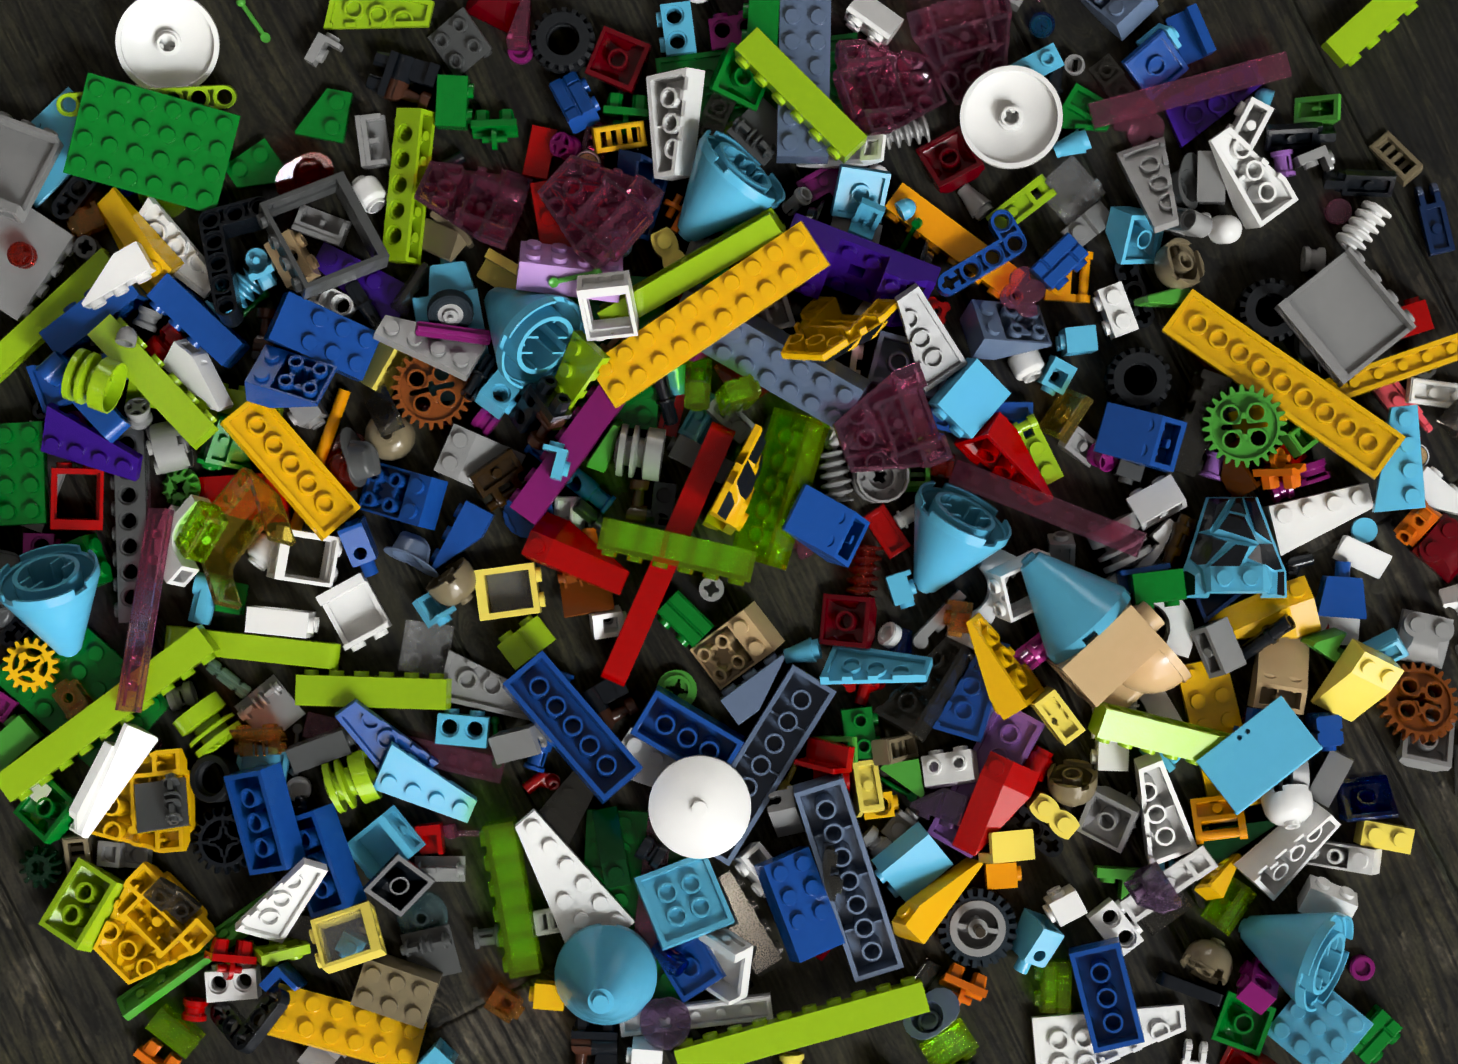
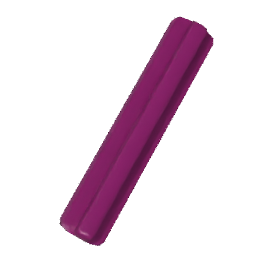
M417 321L415 326V335L480 345H489L491 342L490 330L426 321Z

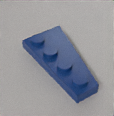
M356 698L335 713V718L378 770L391 741L399 745V748L408 754L411 753L417 757L420 762L429 768H433L439 763L437 758Z

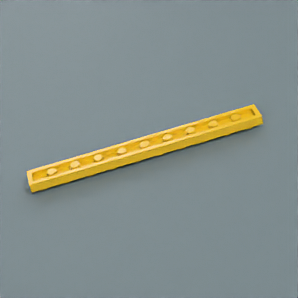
M1458 333L1370 363L1340 388L1331 377L1324 380L1349 398L1385 387L1458 361ZM1253 405L1249 411L1250 416L1256 420L1261 419L1264 416V409L1260 405ZM1237 410L1227 414L1230 422L1237 419ZM1283 416L1279 417L1281 421L1288 420ZM1242 419L1241 424L1232 425V428L1242 429L1243 433H1247L1249 428L1267 427L1268 423H1247L1246 419Z

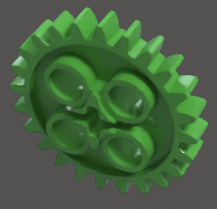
M1241 384L1239 392H1236L1231 386L1229 389L1230 395L1227 396L1226 393L1221 391V401L1215 398L1212 399L1216 405L1215 408H1206L1211 413V416L1203 417L1204 421L1209 422V426L1202 428V431L1210 432V435L1204 441L1213 442L1209 448L1210 451L1216 448L1219 450L1216 455L1217 459L1222 455L1226 456L1225 464H1228L1233 459L1235 460V467H1238L1240 462L1244 461L1246 468H1249L1250 461L1253 460L1259 466L1260 457L1269 461L1267 453L1270 451L1273 454H1277L1278 452L1274 445H1283V442L1278 437L1287 434V432L1280 430V426L1286 425L1287 421H1281L1279 417L1283 416L1285 411L1277 412L1276 408L1281 404L1280 401L1272 404L1270 401L1273 398V394L1264 397V388L1255 393L1254 385H1251L1249 391H1245L1244 385ZM1253 405H1260L1264 409V416L1261 419L1256 420L1250 416L1249 411ZM1227 407H1234L1237 410L1238 417L1235 421L1230 422L1224 418L1223 413ZM1242 419H1246L1247 423H1268L1267 427L1249 428L1247 433H1243L1242 429H1221L1222 425L1241 424ZM1253 432H1264L1266 441L1263 445H1256L1252 442L1251 436ZM1228 433H1236L1239 436L1240 443L1238 446L1230 447L1226 444L1225 437Z

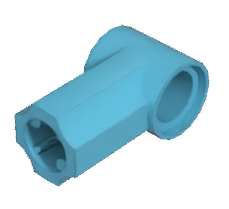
M202 572L196 574L192 588L194 596L188 621L211 625L220 580H224L223 577Z

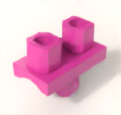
M1040 632L1015 650V655L1013 656L1021 665L1026 663L1031 670H1034L1048 659Z

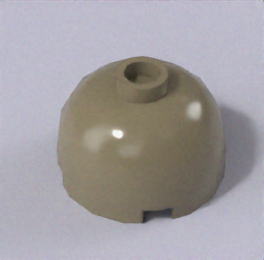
M1174 238L1163 245L1157 251L1153 261L1154 271L1158 280L1169 289L1182 290L1191 288L1200 282V278L1205 273L1204 262L1198 250L1193 252L1189 247L1191 243L1183 238Z
M386 410L377 413L369 420L365 428V441L374 445L378 451L379 458L382 460L395 461L402 459L411 451L415 444L416 431L414 424H409L410 419L407 416L402 418V413L398 411Z
M460 557L445 566L447 570L439 575L438 578L433 577L426 586L429 595L436 602L444 606H455L459 603L465 605L474 597L472 594L476 585L474 568L464 557Z
M1066 759L1063 760L1062 765L1056 766V763H1054L1047 770L1048 791L1054 800L1060 804L1069 807L1083 805L1092 799L1097 790L1098 771L1097 769L1093 770L1091 764L1087 761Z
M1213 937L1210 940L1199 939L1192 942L1180 960L1184 968L1186 965L1193 968L1190 972L1192 975L1217 985L1218 981H1222V985H1226L1233 969V959L1230 952L1224 947L1225 943Z

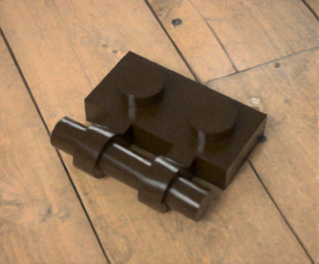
M507 448L467 476L481 498L484 499L491 494L492 500L485 504L490 512L498 507L501 509L507 505L506 501L510 499L517 488L522 490L527 483L524 480L526 476L520 480L517 477L525 469L511 448ZM509 481L511 486L501 493L498 488Z
M1181 513L1179 514L1177 522H1174L1171 529L1173 532L1169 543L1164 546L1163 551L1165 553L1162 562L1170 563L1178 569L1184 567L1198 520L1189 518V516Z

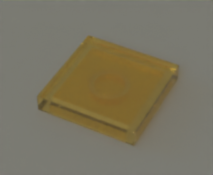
M1067 388L1064 395L1058 394L1041 420L1039 426L1042 433L1066 444L1094 400Z

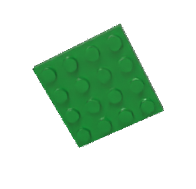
M44 421L0 424V526L50 523L47 453L41 452Z

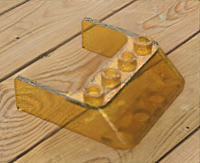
M246 467L241 468L212 502L213 507L193 530V538L214 604L239 610L242 604L233 579V569L240 557L253 544L261 532L265 530L269 541L293 546L296 543L280 495L253 470Z

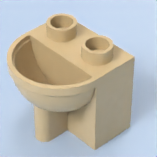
M1129 601L1122 613L1100 635L1096 633L1085 642L1087 645L1085 648L1059 664H1054L1049 658L1046 659L1047 663L1068 686L1093 709L1102 702L1129 708L1143 694L1165 692L1181 682L1185 683L1192 677L1184 663L1156 633L1165 623L1145 601L1135 606H1132Z

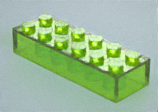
M774 407L765 436L766 444L761 453L763 456L760 475L755 480L753 486L755 492L745 511L749 516L740 532L736 531L730 554L786 571L795 538L783 531L782 527L803 484L812 487L829 431V425L812 416Z
M608 517L603 518L597 549L602 550L601 555L616 558L617 553L627 555L626 560L636 563H642V559L653 561L652 566L667 569L668 565L678 567V572L693 575L694 570L703 572L702 576L704 578L718 580L719 576L727 577L728 583L744 586V582L750 583L757 555L755 550Z
M517 816L487 821L482 826L481 831H479L481 846H486L487 850L486 856H484L486 872H491V879L488 882L490 896H495L496 900L495 907H493L495 922H500V932H497L499 947H504L505 950L504 957L502 958L504 973L509 972L510 979L540 974L544 966L539 937L535 931L534 910L522 843L515 829V824L518 822Z

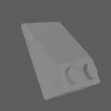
M453 424L434 471L473 487L467 476L509 447ZM512 449L522 465L526 455ZM508 481L499 487V491L502 493L511 486L510 482Z

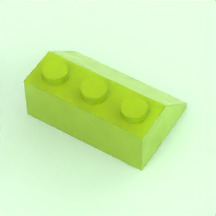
M78 857L38 924L76 950L92 952L105 922L110 918L115 901L119 899L122 893L124 881L114 874ZM91 888V895L90 897H87L89 889ZM85 903L90 904L89 908L84 907Z

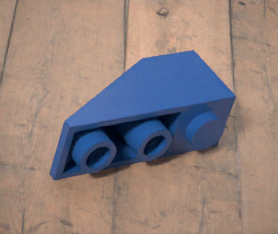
M467 500L464 504L459 503L453 515L457 519L452 527L447 526L441 538L445 542L441 549H435L430 559V562L433 563L432 567L437 570L482 539L495 514Z

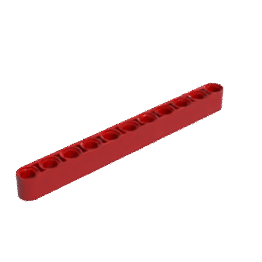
M712 421L600 677L620 686H625L736 431Z

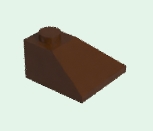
M1253 432L1251 436L1252 442L1256 445H1263L1257 433ZM1236 438L1228 446H1238L1240 438ZM1224 455L1221 480L1232 497H1242L1262 484L1261 478L1253 477L1252 469L1263 468L1266 465L1261 459L1262 457L1259 458V466L1252 460L1250 461L1249 468H1246L1244 461H1241L1238 467H1235V460L1233 459L1228 464H1225L1226 456Z

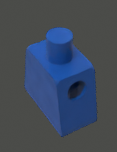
M365 515L341 524L337 533L352 567L360 566L364 578L377 574L379 571L374 560L377 559L379 552ZM357 548H364L366 553H360Z
M1335 561V575H1322L1315 600L1318 616L1367 619L1363 579L1350 577L1351 562Z

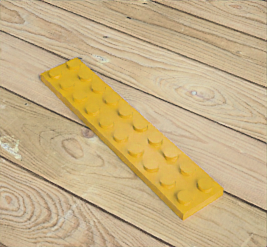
M800 221L640 329L638 336L628 337L606 352L610 360L607 364L600 367L598 370L600 374L596 379L614 407L618 408L831 264L803 221Z
M1194 289L1190 291L1162 329L1164 334L1237 385L1243 384L1246 391H1249L1251 385H1254L1255 393L1264 388V397L1273 394L1270 402L1273 404L1280 401L1281 403L1276 408L1277 412L1285 411L1283 417L1374 480L1406 438V436Z

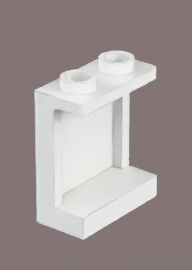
M362 572L315 597L319 605L323 606L344 644L343 648L345 651L352 649L355 652L366 646L365 640L372 636L377 640L388 634L387 628L393 626Z
M726 927L698 937L700 941L710 947L726 974V977L705 990L727 1005H732L747 997L753 945Z

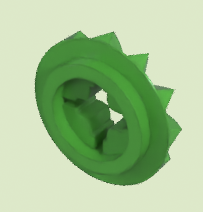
M187 468L166 473L167 477L162 482L164 485L162 494L166 496L168 503L180 507L191 494L200 495V480L191 469ZM184 482L182 487L184 493L177 492L178 486L176 484Z
M670 670L661 676L657 686L660 685L673 693L666 686H675L678 679H680V688L688 691V693H679L678 697L690 704L693 703L697 694V685L689 673L683 670Z

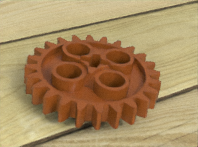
M412 357L413 360L411 362L403 358V362L406 365L405 368L397 366L396 369L401 374L400 376H392V379L397 381L398 385L390 386V389L398 393L392 396L391 399L400 401L395 409L403 408L405 410L401 417L404 418L410 415L409 424H413L418 420L419 429L425 423H428L429 430L433 429L435 423L438 424L440 430L443 429L444 421L452 426L453 416L460 420L461 416L458 411L467 412L468 409L463 404L464 402H472L460 394L467 381H463L450 374L446 380L440 381L434 375L435 367ZM418 372L423 375L424 382L421 386H413L410 383L409 377L412 373ZM429 382H433L434 386L449 382L454 383L453 387L437 390L435 396H431L430 392L415 396L410 395L411 391L427 388ZM445 391L451 392L455 397L454 403L450 406L444 405L440 400L441 394ZM425 397L429 400L430 407L427 411H419L416 408L415 402L418 398Z
M1411 662L1408 668L1405 664H1402L1400 667L1404 670L1403 674L1392 690L1380 699L1383 702L1376 706L1378 709H1384V712L1379 717L1387 718L1389 721L1385 724V727L1393 725L1395 728L1392 734L1395 735L1400 731L1402 733L1401 740L1403 741L1408 736H1411L1412 744L1417 742L1419 738L1422 744L1428 742L1429 739L1433 743L1438 739V736L1443 738L1447 734L1446 731L1449 732L1453 729L1452 723L1458 720V717L1454 715L1458 712V706L1454 705L1458 702V697L1452 696L1457 688H1449L1448 684L1451 682V679L1444 681L1442 679L1443 671L1436 675L1434 673L1435 666L1426 670L1425 663L1423 662L1418 668L1414 662ZM1403 684L1410 688L1411 693L1404 690ZM1427 689L1432 690L1436 698L1431 697ZM1400 708L1405 709L1408 712L1409 717L1404 716L1401 713ZM1425 713L1430 714L1434 722L1429 721Z

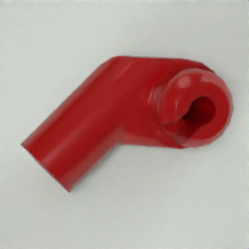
M886 683L859 684L854 703L867 706L869 694L878 689H883Z
M537 772L523 783L522 786L528 794H531L539 787L556 790L560 787V778L552 772Z

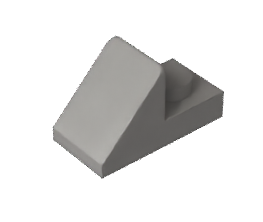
M1098 201L1060 233L1062 236L1067 232L1070 233L1083 247L1106 228L1109 211L1101 201Z
M1071 422L1063 433L1057 447L1090 468L1091 465L1087 462L1086 458L1087 451L1096 440L1078 425Z

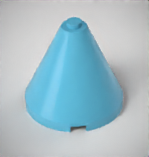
M710 129L707 130L698 142L677 225L679 235L688 242L691 240L697 242L745 222L770 207L776 209L786 197L782 185L773 173L767 176L760 167L761 164L736 140L717 130L713 135H709L712 132Z
M495 287L488 291L485 296L486 315L496 363L501 375L510 384L521 389L530 383L538 382L542 376L553 375L555 377L573 331L582 330L585 333L580 306L565 296L504 287Z
M934 481L925 482L920 486L915 495L913 582L916 588L925 594L938 591L1003 548L1012 534L1009 522L1004 519L1003 523H1001L995 517L998 513L995 507L974 493L949 483H945L942 488L933 487L935 485Z
M54 544L39 547L19 555L21 562L11 568L7 563L0 569V602L58 655L64 657L75 656L83 645L100 576V565L96 554L91 549L88 550V553L81 551L80 545Z
M1030 552L1021 560L1023 565L1020 570L1047 657L1054 664H1059L1085 648L1087 646L1085 642L1096 633L1100 635L1122 613L1131 600L1130 593L1124 586L1044 553L1037 552L1034 554Z
M1340 912L1253 915L1241 921L1238 932L1243 942L1296 1005L1308 1012H1314L1316 1007L1312 1005L1316 1002L1324 1004L1341 977L1350 953L1344 950L1346 938L1353 939L1354 924L1350 916Z
M601 923L593 924L574 933L561 948L555 965V985L564 1005L577 1017L598 1025L619 1024L637 1016L650 1002L657 983V963L650 946L635 931L618 924L616 926L601 925Z

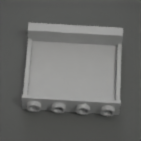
M0 111V216L23 224L64 145L54 130L46 127L44 129L37 128L33 123L25 119L18 121L3 111Z
M33 208L29 211L23 224L0 216V310L19 322L24 320L35 309L34 306L39 298L43 299L50 289L48 284L53 277L56 278L60 275L64 268L62 263L67 256L73 255L75 252L74 243L78 239V237L72 235Z
M1351 247L1274 308L1339 388L1417 327L1414 324L1415 318L1407 309L1403 310L1397 303L1399 300L1395 293L1390 289L1386 290L1380 283L1382 282L1380 275L1373 269L1370 271L1364 263L1366 261L1364 256L1358 250H1353Z

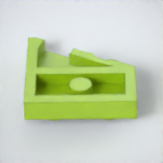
M302 936L285 938L283 943L269 940L268 945L259 946L254 944V940H249L253 942L252 955L257 957V961L262 966H275L279 961L287 959L298 960L303 955L311 953L310 943Z

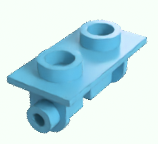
M1054 43L1011 64L1030 68L1043 76L1065 66Z

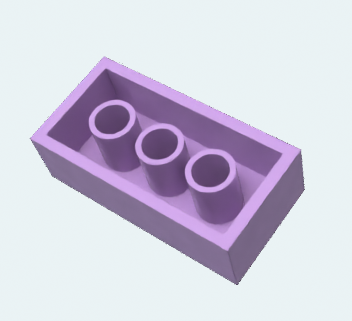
M533 239L521 241L516 290L578 298L576 292L577 280L559 283L557 287L552 288L548 283L549 278L552 276L562 278L592 271L595 266L580 256L582 254H588L605 265L600 268L602 273L623 271V254L610 249L604 251L591 249L589 252L579 253L576 248L567 247L563 243H553L551 245L543 244ZM620 295L589 299L619 303Z

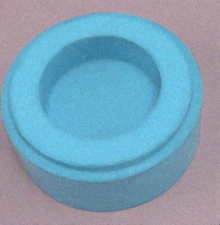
M1358 518L1352 523L1350 528L1351 536L1363 543L1374 540L1378 532L1376 523L1370 518Z

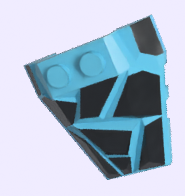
M1206 497L1183 567L1187 598H1208L1210 594H1260V598H1287L1286 570L1258 497Z

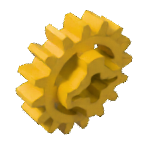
M28 636L24 638V644L17 640L14 642L16 649L10 646L7 651L11 655L4 656L2 659L8 662V665L4 666L2 671H9L10 673L5 679H14V688L22 685V692H26L31 687L33 693L38 691L39 685L42 689H46L48 687L46 680L53 683L55 677L52 673L56 674L60 671L59 668L54 667V664L60 662V658H53V654L56 652L53 649L49 650L46 643L40 644V637L35 638L34 642H31ZM30 648L37 649L42 653H34L30 650ZM18 654L20 661L18 667L15 668V658ZM40 659L34 668L31 667L23 670L29 661L32 662ZM47 661L48 670L44 675L45 672L43 670L44 662ZM21 676L31 677L33 681L25 680Z

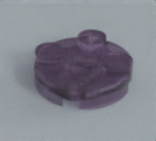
M674 997L651 1000L643 1008L640 1017V1031L644 1039L650 1045L664 1050H672L674 1047L682 1044L688 1037L691 1029V1018L688 1008L683 1002ZM669 1017L672 1026L670 1028H661L659 1019L665 1020Z

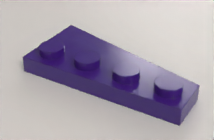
M1255 60L1160 102L1180 148L1264 84Z
M326 242L322 244L316 256L320 265L318 269L325 276L361 262V260ZM380 270L355 279L359 281L369 299L374 300L372 304L382 319L385 315L401 318L415 291V288ZM345 283V284H343V285L338 286L341 290H343V291L349 296V294L347 293V291H346V289H345V286H346L348 283Z
M52 402L47 405L41 452L132 481H137L140 478L142 454L118 440L114 443L109 442L94 426L90 428L80 422V418L71 413H64L59 410L58 405Z

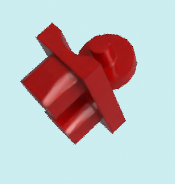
M213 937L210 950H205L204 958L210 959V961L224 962L223 965L216 964L215 967L216 972H222L224 980H231L234 973H242V966H235V963L256 965L257 957L252 955L253 942L249 940L236 939L235 953L228 952L229 939Z

